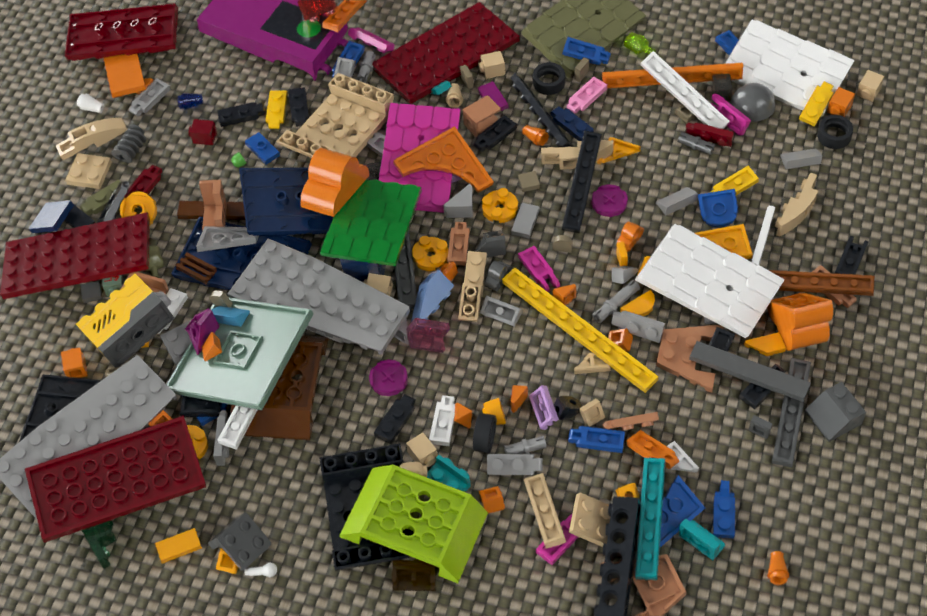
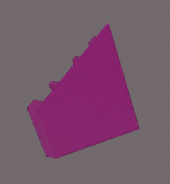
M209 308L196 314L185 328L197 356L201 352L202 346L210 333H215L220 327L212 310Z

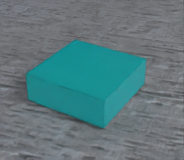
M444 81L432 88L431 94L440 95L452 86L449 81Z

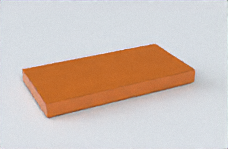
M122 54L104 58L112 98L146 90L138 54Z

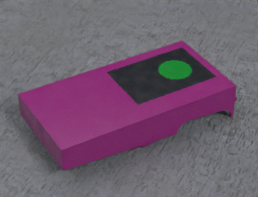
M212 0L197 18L200 32L272 63L275 60H280L309 73L314 81H316L318 71L320 70L325 71L327 75L330 74L332 68L325 64V61L337 45L345 47L348 43V40L343 39L348 32L347 23L339 32L323 28V22L332 12L301 0Z

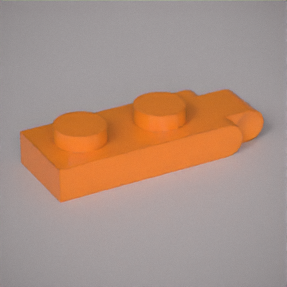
M639 430L626 440L627 447L644 458H665V467L668 469L679 463V459L672 449L642 430Z

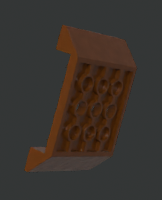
M301 337L282 372L283 376L276 383L264 408L257 410L244 436L310 440L313 427L311 413L322 355H326L328 337ZM297 374L302 375V378L299 380L292 379ZM231 405V413L236 405Z

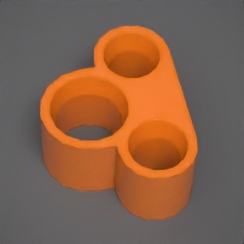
M628 221L624 225L617 242L625 243L626 251L629 252L643 235L644 228Z

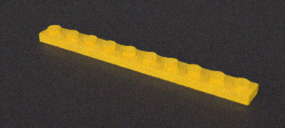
M512 269L502 279V283L644 393L659 380V376L518 269Z

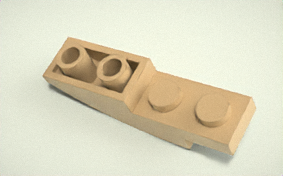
M122 118L94 121L69 131L68 135L70 138L57 144L56 147L64 161L92 144H95L97 148L106 144L108 141L122 135L127 130V127Z
M601 140L597 160L602 157L605 159L613 154V140ZM577 141V147L541 148L542 164H560V170L576 168L582 141Z
M810 173L808 178L802 182L800 188L802 192H798L796 198L791 197L788 204L784 203L781 211L783 215L778 217L775 227L778 228L777 236H782L794 229L812 210L818 195V190L814 189L817 178L816 174Z
M468 251L458 320L478 321L485 283L487 253Z

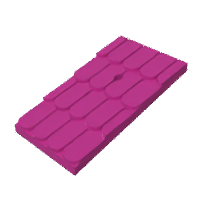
M390 103L379 180L421 187L422 191L415 210L444 213V204L450 200L453 174L439 170H424L402 177L393 164V160L454 126L458 130L460 109Z

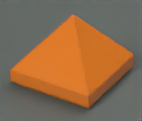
M458 402L455 403L454 421L467 428H471L472 410Z

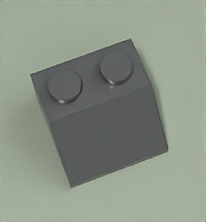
M842 382L826 389L805 409L806 414L828 442L862 425L866 415L864 408Z

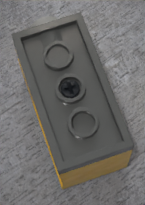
M136 274L124 282L125 286L121 290L112 291L108 301L97 304L94 313L90 316H83L76 323L90 342L115 368L120 367L143 347L145 343L175 319L167 308L171 304V300L162 291L153 292Z

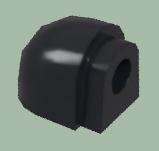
M572 396L557 397L554 403L559 420L573 418L580 411L579 408L582 407L581 402Z

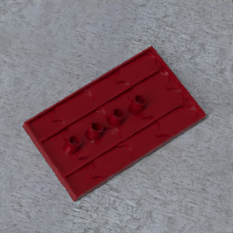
M173 3L70 14L64 56L67 60L77 61L94 57L99 59L122 54L156 53L176 49L178 6Z

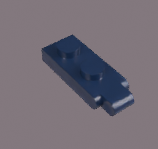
M558 106L550 112L555 123L578 141H582L584 131L594 132L591 126L567 108L562 109Z

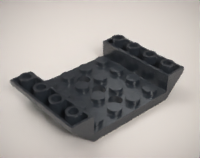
M401 444L319 457L326 495L335 571L411 558L409 555L362 538L360 544H356L339 537L346 523L344 518L351 513L372 468L388 465L399 467L404 463ZM405 529L402 531L403 534L406 536H411L414 534V532L411 529Z

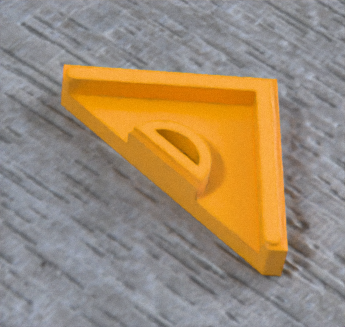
M610 137L608 140H613L614 143L613 154L605 159L603 157L597 160V164L640 152L641 146Z

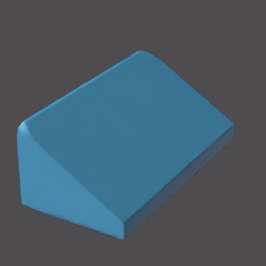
M217 306L211 309L218 323L239 327L243 325L250 313L249 310Z

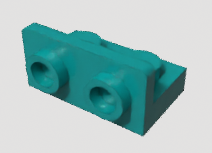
M439 454L436 457V463L427 472V478L466 492L471 486L469 474L464 469H458L454 466L449 458H443Z
M685 518L680 524L679 536L712 561L725 547L723 541L694 520L689 521Z

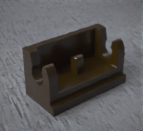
M421 560L392 561L393 591H436V566Z

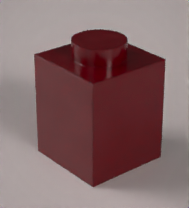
M194 119L192 126H189L188 135L191 136L192 143L213 146L217 135L215 122Z

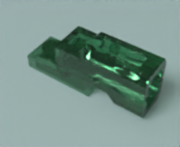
M112 520L81 530L103 569L111 565L107 559L111 555L106 547L117 541L112 532L114 526Z

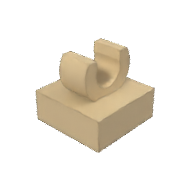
M597 399L579 408L584 423L588 427L605 418L601 403Z

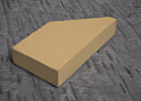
M588 353L584 360L574 368V374L611 371V367L594 353Z

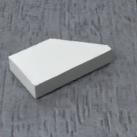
M675 441L667 445V447L675 452L679 459V463L672 467L671 470L698 472L699 467Z

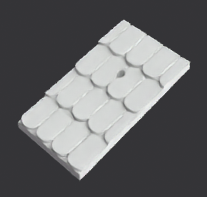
M751 20L725 64L743 63V79L730 81L742 86L748 83L763 84L772 91L776 100L803 111L817 85L821 86L824 81L834 85L832 92L835 93L854 60L831 49L828 50L810 41L802 40L783 30L775 29L760 21Z
M676 224L670 228L635 279L639 283L744 338L750 335L752 329L784 282L783 278L762 266L755 265L738 254L731 253L707 238L700 237L683 226Z

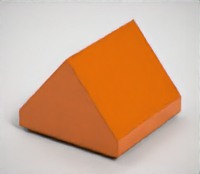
M454 261L444 264L439 269L450 282L458 274Z

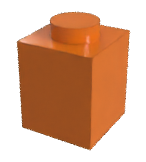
M838 87L829 101L827 113L845 117L853 105L855 93Z
M80 347L61 352L63 371L66 377L83 378L88 376L85 356Z

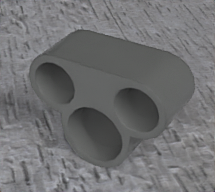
M493 261L489 267L488 277L485 280L484 286L497 292L503 285L502 279L511 271L512 266L501 261Z

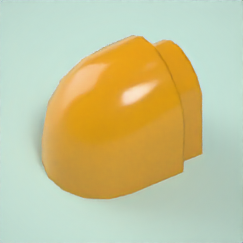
M499 398L483 404L482 412L484 414L496 415V425L506 424L505 414Z
M630 483L615 490L619 497H640L635 483Z

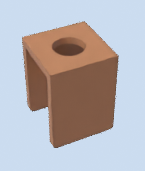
M485 96L463 109L464 125L477 137L498 120L494 114L500 111V107L489 96Z

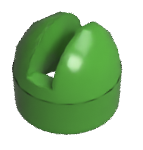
M240 152L236 153L231 159L235 167H242L247 164Z

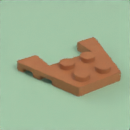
M721 325L664 329L656 366L677 377L682 376L690 380L689 383L698 384L704 387L706 391L712 393L715 373L695 370L696 362L689 360V357L697 341H711L716 327L724 329V327Z
M667 554L659 555L658 580L636 579V560H634L632 580L647 609L635 616H663L687 595ZM619 560V562H612V563L618 564V563H620L622 560Z

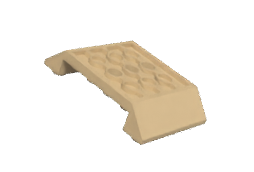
M337 73L328 83L331 94L296 133L286 130L276 142L310 158L319 148L356 157L367 145L369 139L373 138L374 134L387 122L390 103H393L394 94Z

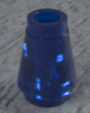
M181 93V95L177 96L179 109L187 110L203 104L202 94Z

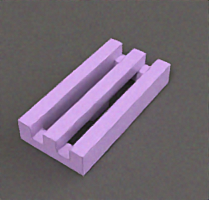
M541 385L529 395L540 429L546 430L548 425L551 426L553 421L556 422L559 419L547 386Z

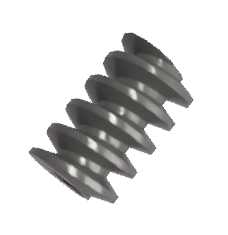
M130 125L117 145H115L114 150L111 151V154L117 160L131 163L132 158L136 157V153L140 150L139 148H142L143 143L147 140L142 128L137 125Z

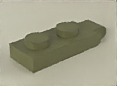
M118 179L86 198L85 203L80 206V209L88 216L92 213L98 214L103 211L112 193L121 181Z

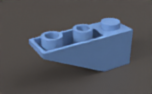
M440 270L430 273L420 284L410 324L411 328L422 327L426 324L430 313L436 312L440 307L439 303L451 295L450 290L454 285Z

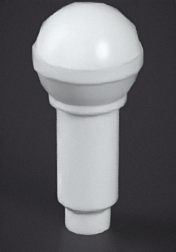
M271 562L261 567L245 569V575L249 576L264 575L270 578L277 573V566Z

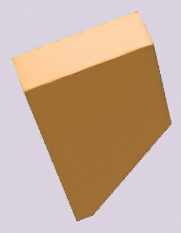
M779 332L744 342L745 347H751L760 351V354L765 356L786 351V346Z

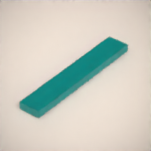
M644 458L636 579L658 580L665 458Z

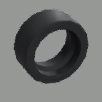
M552 62L538 65L533 71V86L535 90L543 95H554L561 92L565 86L564 69ZM550 74L557 76L559 79L552 83H545L539 78Z
M829 115L821 120L817 137L823 146L830 149H841L851 142L854 127L847 118L841 115ZM836 127L842 129L846 134L835 137L829 135L825 129Z
M479 413L473 434L474 451L491 452L496 433V415Z

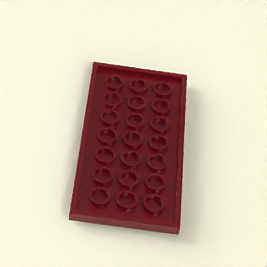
M478 2L372 63L373 70L403 99L412 104L430 94L432 88L444 81L450 82L461 75L460 66L466 65L471 70L479 65L481 55L497 51L502 52L519 42L520 36L482 3Z
M148 212L6 242L0 296L4 300L148 270L150 217Z
M184 416L25 468L44 543L207 487Z

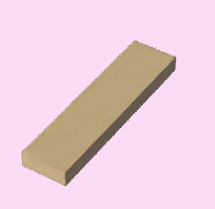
M541 473L525 478L524 483L546 549L566 543L544 474Z

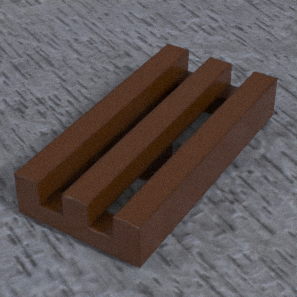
M187 252L185 253V258H181L180 263L175 265L177 270L204 284H207L217 272L216 267ZM185 265H187V266L193 268L195 271H197V272H199V273H202V274L206 275L207 277H204V276H202V275H200V274H198V273L192 271L191 269L185 267Z

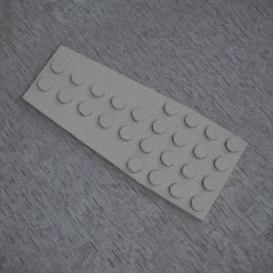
M271 239L266 240L228 292L229 298L311 309L314 315L307 326L308 330L324 332L325 336L341 338L343 342L348 344L350 342L359 344L361 348L376 350L380 355L383 354L410 312L408 305L312 256Z
M136 355L39 425L0 458V480L37 519L25 468L142 430L145 427L147 428L149 423L162 410H165V407L173 399L175 400L177 396Z

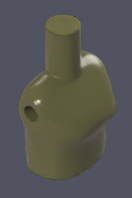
M149 246V269L145 271H150L151 276L159 278L158 269L164 266L160 248L158 246Z

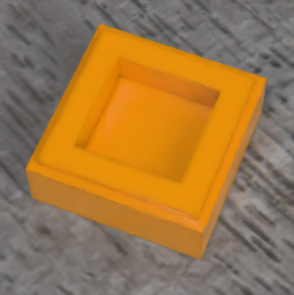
M617 242L616 255L619 266H627L628 254L625 243Z

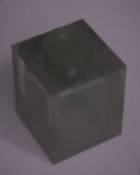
M730 74L712 75V95L718 94L726 101H731L733 89Z

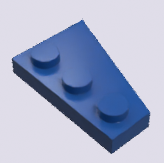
M679 475L675 477L663 498L660 547L679 532L680 524L685 518L691 521L705 509L704 505Z

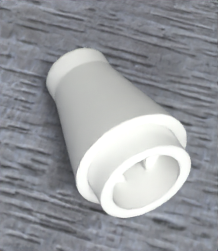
M87 93L81 94L77 100V106L81 110L102 113L104 110V104Z

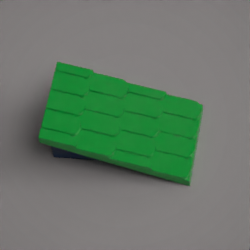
M374 179L365 180L333 217L320 251L321 256L340 258L343 273L362 282L368 279L369 273L384 275L386 265H397L422 188L412 184L402 185L396 182H382Z

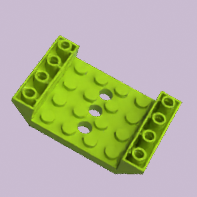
M396 465L372 468L339 537L356 544H360L362 538L376 542L440 568L438 576L459 583L488 512L471 494ZM426 495L429 497V500L423 502L418 497ZM412 512H419L422 517L415 519L410 514ZM405 529H411L414 532V534L411 536H406L403 534L402 531Z

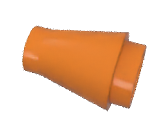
M526 125L522 130V134L537 146H543L548 141L549 134L545 129Z
M774 551L770 554L771 559L767 576L772 584L782 585L788 581L790 575L784 560V554L780 551Z

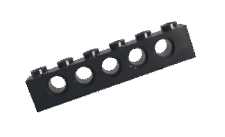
M613 496L612 504L609 503L608 516L611 517L610 523L606 524L605 529L608 539L607 543L603 544L605 561L600 565L602 583L598 584L597 587L599 605H595L594 616L628 615L641 504L639 498ZM622 518L627 519L625 523H618ZM619 538L625 539L622 543H615ZM616 558L622 559L618 564L612 563ZM612 579H620L617 584H610ZM610 599L617 600L614 605H607Z

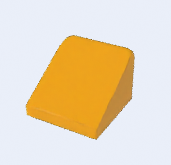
M220 548L216 569L236 574L238 566L223 548Z

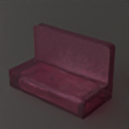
M414 318L406 328L410 348L441 353L445 351L443 337L450 330L449 323Z

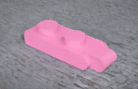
M593 77L570 97L566 108L574 114L579 110L584 111L607 90V84Z

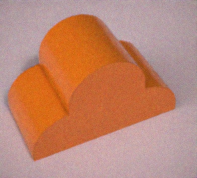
M319 148L313 154L309 164L308 180L301 194V207L334 217L369 177L368 167L359 164L356 157Z
M801 292L772 299L767 307L768 313L773 323L777 325V330L782 337L787 351L824 343L829 340V321L833 318L832 300Z

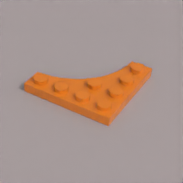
M455 126L393 160V164L402 177L424 170L445 171L464 179L472 185L477 193L487 189L494 183Z

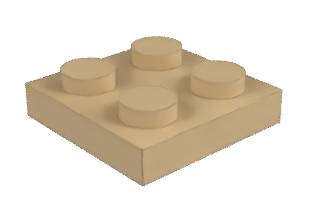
M77 153L65 180L67 185L101 189L112 164L111 158Z
M581 492L578 493L575 498L569 533L603 547V544L607 543L608 539L605 529L606 524L610 523L611 516H608L609 505Z

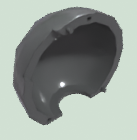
M759 83L744 84L734 92L730 101L732 106L751 121L767 119L776 109L775 97L772 91Z

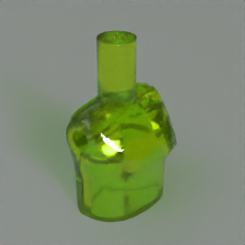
M631 32L623 43V46L635 54L645 52L650 55L653 51L656 52L655 49L648 46L649 41L643 35H638L634 32Z

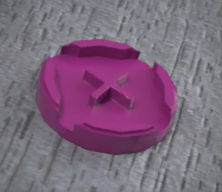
M602 185L592 193L591 204L593 209L602 216H618L627 208L628 196L617 185Z
M396 360L380 361L370 370V386L379 395H397L407 386V369Z

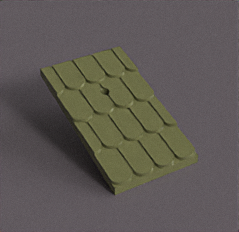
M561 0L545 11L543 15L529 23L522 30L521 34L552 63L560 65L564 69L565 75L569 78L575 73V67L581 60L562 55L567 37L607 49L643 21L646 15L630 0Z

